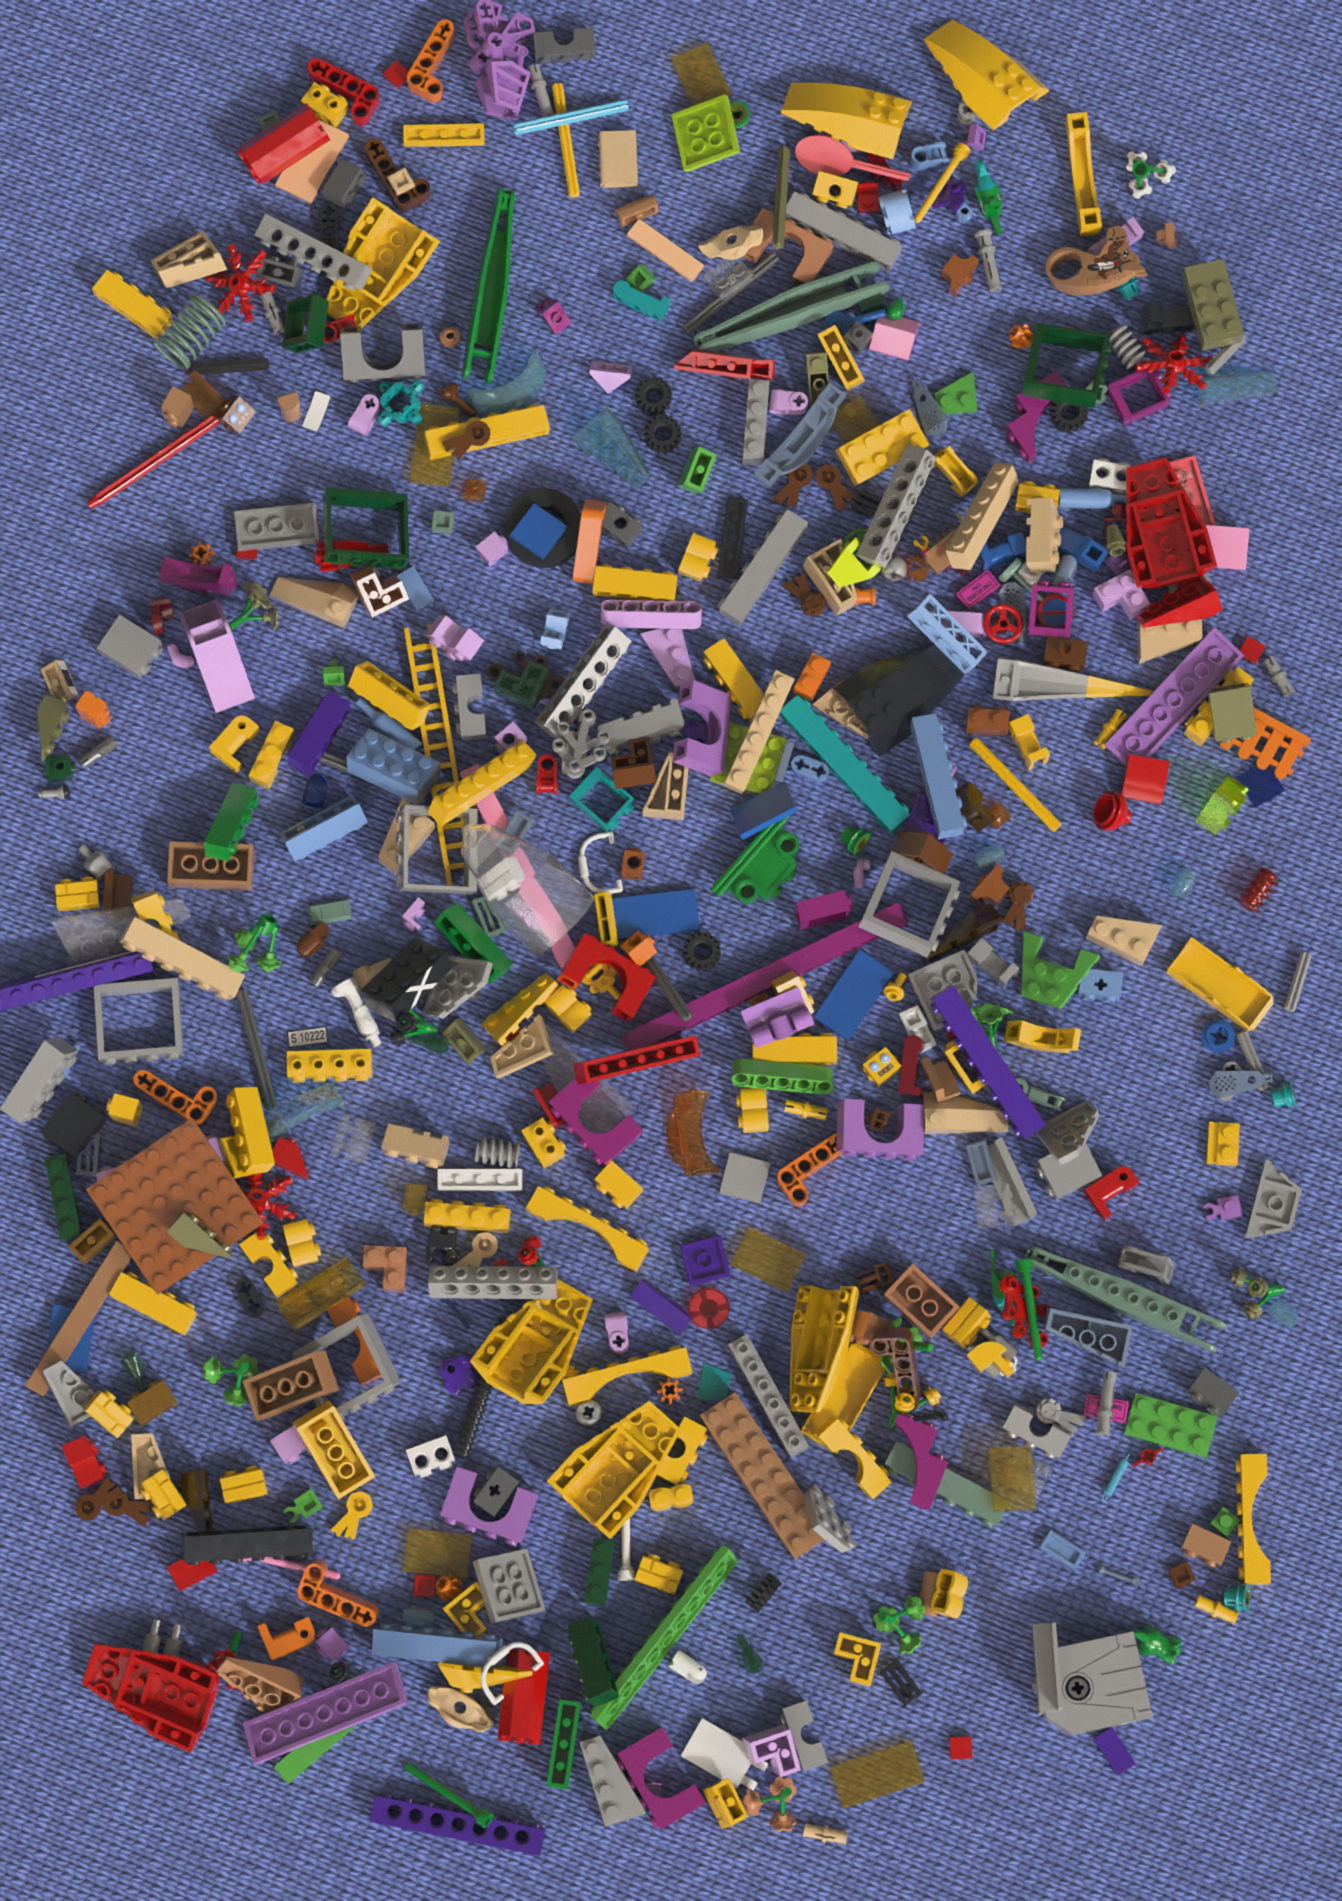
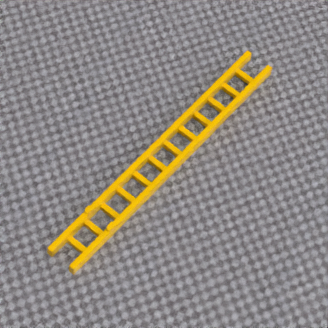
M404 628L415 694L421 697L420 692L434 689L439 691L440 702L431 704L429 711L442 709L444 722L425 725L424 721L420 727L426 756L431 758L430 751L448 748L450 762L440 763V770L452 768L454 782L434 784L431 788L432 798L434 799L437 797V791L449 789L459 782L436 647L430 643L412 646L409 628ZM432 650L434 663L415 666L413 652ZM435 669L437 683L418 685L416 672ZM445 728L447 742L429 745L426 731ZM460 818V822L445 824L442 827L437 823L448 886H453L450 871L463 869V862L449 864L447 851L464 848V842L445 844L443 831L462 828L464 838V818Z

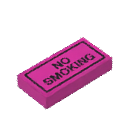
M986 570L958 591L955 596L969 611L997 590L1000 584L990 571Z
M1086 1395L1084 1416L1098 1418L1097 1410L1100 1407L1101 1396ZM1113 1399L1112 1412H1114V1416L1111 1418V1421L1126 1423L1128 1401Z

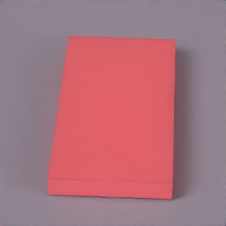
M1195 455L1169 461L1202 521H1204L1205 525L1216 526Z

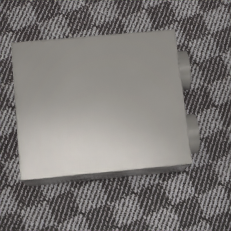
M119 615L98 645L97 651L103 657L140 679L150 671V664L153 659H157L161 655L163 645L161 640Z
M1086 1144L1080 1155L1068 1163L1060 1166L1052 1154L1039 1159L1036 1163L1037 1167H1035L1039 1177L1044 1178L1047 1183L1045 1189L1049 1197H1054L1055 1201L1100 1180L1102 1177Z

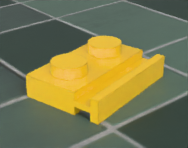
M1209 1121L1206 1164L1237 1166L1240 1124Z

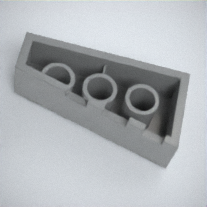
M677 698L670 700L671 705L661 706L659 704L653 706V709L649 710L648 713L639 711L630 715L628 720L622 717L597 726V732L606 730L610 733L609 742L601 744L606 754L615 755L620 753L622 749H630L629 740L649 737L650 744L661 741L663 737L669 736V738H674L681 735V732L684 731V720Z
M601 1736L580 1742L605 1827L647 1814Z

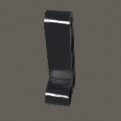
M1154 302L1145 304L1142 307L1140 314L1145 335L1196 330L1189 305L1161 308L1160 303Z

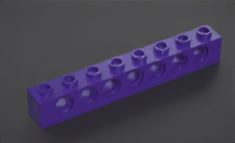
M380 1793V1797H374L369 1821L371 1823L541 1856L546 1830L541 1829L542 1825L529 1822V1826L520 1825V1820L508 1818L507 1822L499 1821V1816L494 1815L485 1832L478 1835L473 1831V1826L477 1820L474 1819L475 1816L466 1810L465 1814L456 1812L457 1808L445 1805L444 1809L435 1808V1803L423 1801L422 1805L414 1804V1799L402 1797L401 1801L394 1800L393 1795ZM392 1805L400 1807L399 1816L391 1817L388 1810ZM414 1809H418L422 1813L421 1819L417 1822H413L410 1819V1812ZM436 1813L441 1814L443 1817V1822L439 1826H434L431 1823V1817ZM455 1818H462L464 1820V1827L461 1830L453 1829L452 1822ZM499 1826H503L507 1830L506 1836L502 1839L496 1838L494 1834L495 1829ZM523 1830L528 1833L526 1842H517L516 1834L518 1831Z

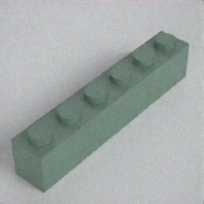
M896 1441L884 1466L891 1475L897 1477L899 1474L906 1478L905 1482L915 1486L916 1462L913 1450ZM947 1468L936 1495L944 1498L943 1502L951 1507L959 1506L962 1508V1513L972 1518L974 1515L981 1518L980 1522L990 1528L993 1525L996 1527L999 1525L1010 1504L1005 1499Z

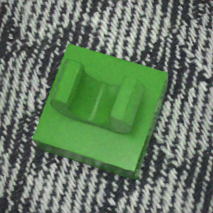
M338 660L329 661V667H323L324 686L345 685L344 666L338 667Z

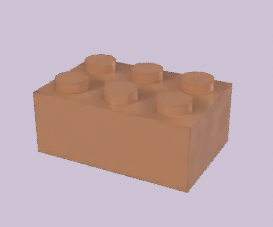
M914 1264L900 1276L883 1296L893 1308L929 1341L960 1307Z

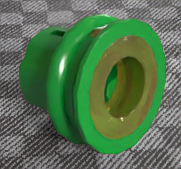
M731 102L732 116H740L739 119L733 118L735 129H740L747 125L750 111L743 102Z
M850 825L843 831L840 840L848 845L847 850L849 852L853 851L854 855H858L867 846L871 834L869 832L865 833L863 828L857 830Z

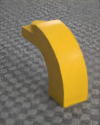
M1023 1020L1007 1021L1004 1041L1033 1050L1069 1053V1051H1078L1081 1030L1077 1028L1057 1029L1041 1027Z

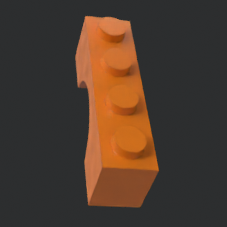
M350 1296L326 1306L335 1328L357 1317V1312L360 1311L356 1299L351 1301ZM360 1329L353 1333L360 1340V1352L352 1366L362 1386L382 1376Z

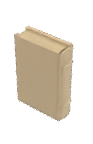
M636 130L599 132L600 186L602 188L638 187Z

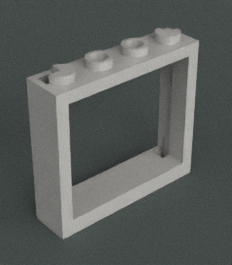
M404 805L400 807L396 814V821L399 823V831L396 833V843L399 844V852L396 853V864H399V873H396L395 879L398 891L470 895L477 892V809H467L455 817L464 818L463 886L408 883V815H431L428 813L430 806Z
M891 851L859 924V928L924 957H928L931 950L935 951L939 944V940L936 938L938 934L942 935L946 923H943L945 917L949 919L954 907L950 905L952 900L956 902L961 890L957 888L960 881ZM893 868H897L948 891L928 941L873 917Z
M178 978L108 983L94 986L97 1050L100 1063L104 1062V1064L110 1065L116 1064V1061L136 1063L138 1059L154 1062L162 1057H167V1060L179 1058V1056H184ZM172 991L175 1046L105 1052L102 996Z
M369 1314L358 1315L292 1353L295 1360L310 1353L321 1351L360 1329L384 1382L337 1407L336 1411L342 1420L345 1418L344 1414L348 1412L352 1414L362 1409V1404H371L379 1399L378 1395L382 1393L386 1395L395 1390L394 1386L401 1383ZM324 1396L314 1400L318 1407L327 1402L328 1398Z

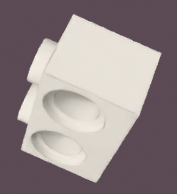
M1102 458L1094 460L1088 488L1109 489L1115 494L1126 495V480L1120 481L1116 476L1119 474L1126 476V468L1131 467L1130 464L1125 462H1119L1118 464L1110 463L1109 460ZM1104 471L1107 476L1099 477L1096 472Z
M447 1436L406 1450L415 1476L420 1475V1478L431 1475V1470L440 1468V1470L452 1467L453 1462H456ZM439 1449H445L448 1452L447 1457L443 1460H439L435 1456ZM420 1456L427 1458V1464L424 1467H418L415 1464L416 1459Z

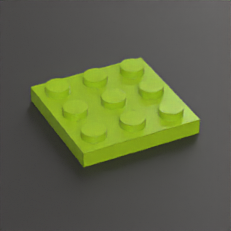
M724 94L671 114L682 166L685 172L741 153L727 95Z
M729 722L725 771L710 777L711 782L723 785L749 727ZM773 734L769 735L744 790L745 792L759 795L773 787L785 743L787 742L786 738Z

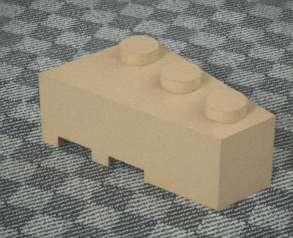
M204 231L151 260L159 279L166 289L227 270L220 253Z
M1051 497L1027 499V506L1031 509V518H1027V525H1031L1030 536L1026 537V563L1031 573L1055 572L1056 564L1059 563L1058 546L1061 545V535L1059 533L1060 528H1063V518L1059 515Z
M841 539L808 556L803 565L835 616L852 608L857 600L854 584L840 588L827 573L843 550Z
M1202 619L1146 628L1138 622V664L1156 657H1162L1174 651L1177 652L1198 645L1202 640Z
M668 753L654 788L650 793V797L643 809V817L684 820L689 768L673 762L674 753Z
M402 798L397 811L400 807L411 804ZM396 814L378 856L379 863L395 876L399 872V864H396V853L399 852V844L396 843V833L399 831ZM408 815V860L435 830L434 822L426 816Z
M1096 916L1086 936V940L1142 967L1162 925Z
M388 1123L381 1148L386 1156L397 1158V1155L406 1157L405 1160L417 1164L420 1161L426 1163L425 1166L437 1169L438 1166L442 1168L444 1166L450 1142L448 1136L442 1135V1138L432 1136L430 1132L424 1131V1133L413 1131L411 1128Z

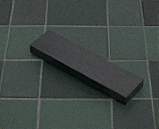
M728 497L717 573L719 578L738 580L748 506L747 499Z

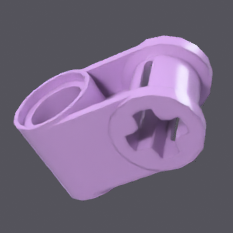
M771 390L770 413L778 415H803L807 412L808 398L804 393ZM798 401H802L801 405L798 407L796 404L798 403Z
M368 394L361 399L356 411L349 420V428L365 436L370 433L380 413V404L376 396ZM374 403V407L367 408V405Z
M626 1312L604 1314L611 1350L617 1354L625 1353L629 1348ZM619 1338L623 1342L622 1347H617V1344L613 1343H617Z

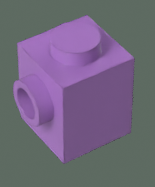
M325 1628L317 1635L319 1639L316 1643L319 1646L316 1649L324 1658L329 1656L333 1662L350 1649L333 1628L329 1630Z

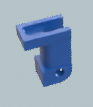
M1022 532L1008 536L1006 541L987 547L985 543L977 557H982L983 559L982 573L1012 562L1017 557L1019 559L1026 557V541Z

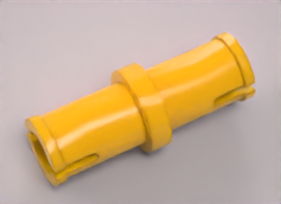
M1115 710L1113 716L1108 723H1104L1103 730L1094 740L1096 746L1100 744V749L1104 750L1106 748L1104 744L1127 718L1126 713L1120 715L1123 712L1122 710Z
M786 1099L785 1104L794 1107L785 1106L784 1112L802 1115V1118L811 1117L823 1121L826 1120V1115L818 1114V1112L827 1113V1107L811 1105L807 1101L802 1103Z
M1200 1594L1194 1604L1195 1608L1197 1607L1210 1613L1214 1618L1219 1617L1231 1622V1624L1236 1622L1239 1611L1222 1605V1602H1215Z

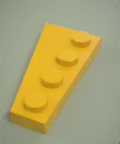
M547 973L539 976L531 985L521 990L517 996L506 1002L494 1014L489 1015L481 1023L482 1027L503 1046L506 1042V1036L510 1032L514 1034L519 1029L518 1024L524 1018L528 1019L533 1014V1008L536 1005H541L559 987L558 984Z

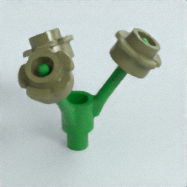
M1241 1267L1237 1270L1234 1269L1230 1277L1233 1287H1242L1244 1282L1248 1283L1249 1294L1252 1297L1263 1296V1299L1258 1303L1251 1300L1248 1304H1244V1314L1250 1320H1258L1259 1316L1263 1313L1260 1307L1272 1297L1284 1293L1285 1287L1283 1285L1267 1284L1265 1280L1258 1276L1254 1277L1253 1280L1246 1278L1247 1271L1241 1270Z

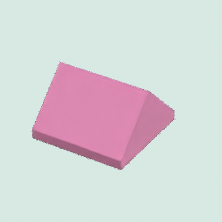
M886 313V317L877 319L869 350L908 361L920 322L903 317L894 321L889 319Z

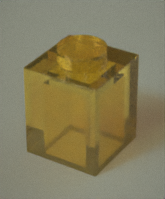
M406 1183L403 1209L404 1212H408V1215L420 1216L421 1213H425L427 1185Z

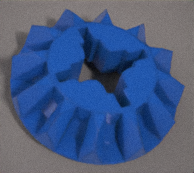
M1210 1021L1202 1030V1042L1213 1053H1223L1234 1044V1029L1226 1021ZM1220 1028L1221 1036L1225 1039H1220L1219 1042L1215 1044V1037H1213L1212 1034H1216Z

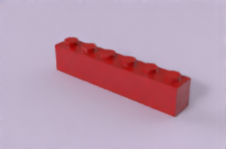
M696 1035L685 1036L573 1063L577 1084H585L700 1056Z

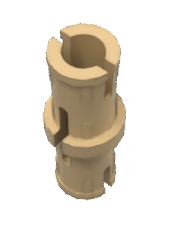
M805 1823L803 1837L820 1839L824 1843L830 1841L846 1845L848 1831L829 1828V1825L822 1827Z

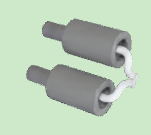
M984 1329L981 1334L990 1342L999 1343L1007 1349L1002 1357L1003 1359L1007 1357L1010 1361L1014 1359V1367L1012 1369L1015 1373L1017 1370L1015 1368L1017 1364L1015 1356L1019 1351L1000 1334L996 1337L990 1331ZM971 1345L967 1350L971 1352L975 1346ZM994 1363L985 1369L994 1379L999 1374L1004 1376Z
M153 1619L151 1632L145 1635L142 1651L158 1653L161 1636H158L160 1620ZM174 1624L171 1638L166 1639L163 1654L179 1656L182 1645L179 1635L182 1625Z

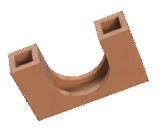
M762 208L752 225L763 228L762 242L760 245L748 249L743 258L755 264L758 263L768 244L772 242L773 210ZM786 218L784 238L796 241L804 253L802 261L792 276V283L800 286L818 279L833 253L834 245L827 238H819L807 228L802 229L796 226L794 221Z

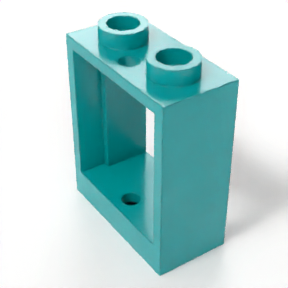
M597 766L569 796V801L604 832H608L610 829L612 831L615 830L621 822L619 819L624 814L627 816L634 808V798L623 788L615 789L614 781ZM599 780L625 802L607 823L581 802Z

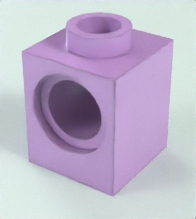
M494 531L476 546V553L490 568L508 553L507 545L509 543L503 535L498 536Z
M514 722L494 737L496 743L494 746L500 754L522 740L525 743L527 742V736ZM506 737L515 739L511 745H507L503 741Z

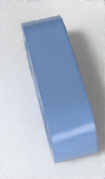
M798 755L791 762V770L798 776L815 782H824L829 776V767L821 761ZM803 761V765L809 767V769L802 767L801 770H798L795 763ZM819 768H823V772L826 774H821L818 777L817 772L811 769L819 770Z

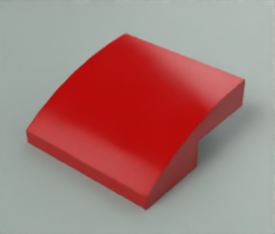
M1129 754L1127 756L1125 776L1122 780L1121 794L1126 799L1161 805L1170 761Z

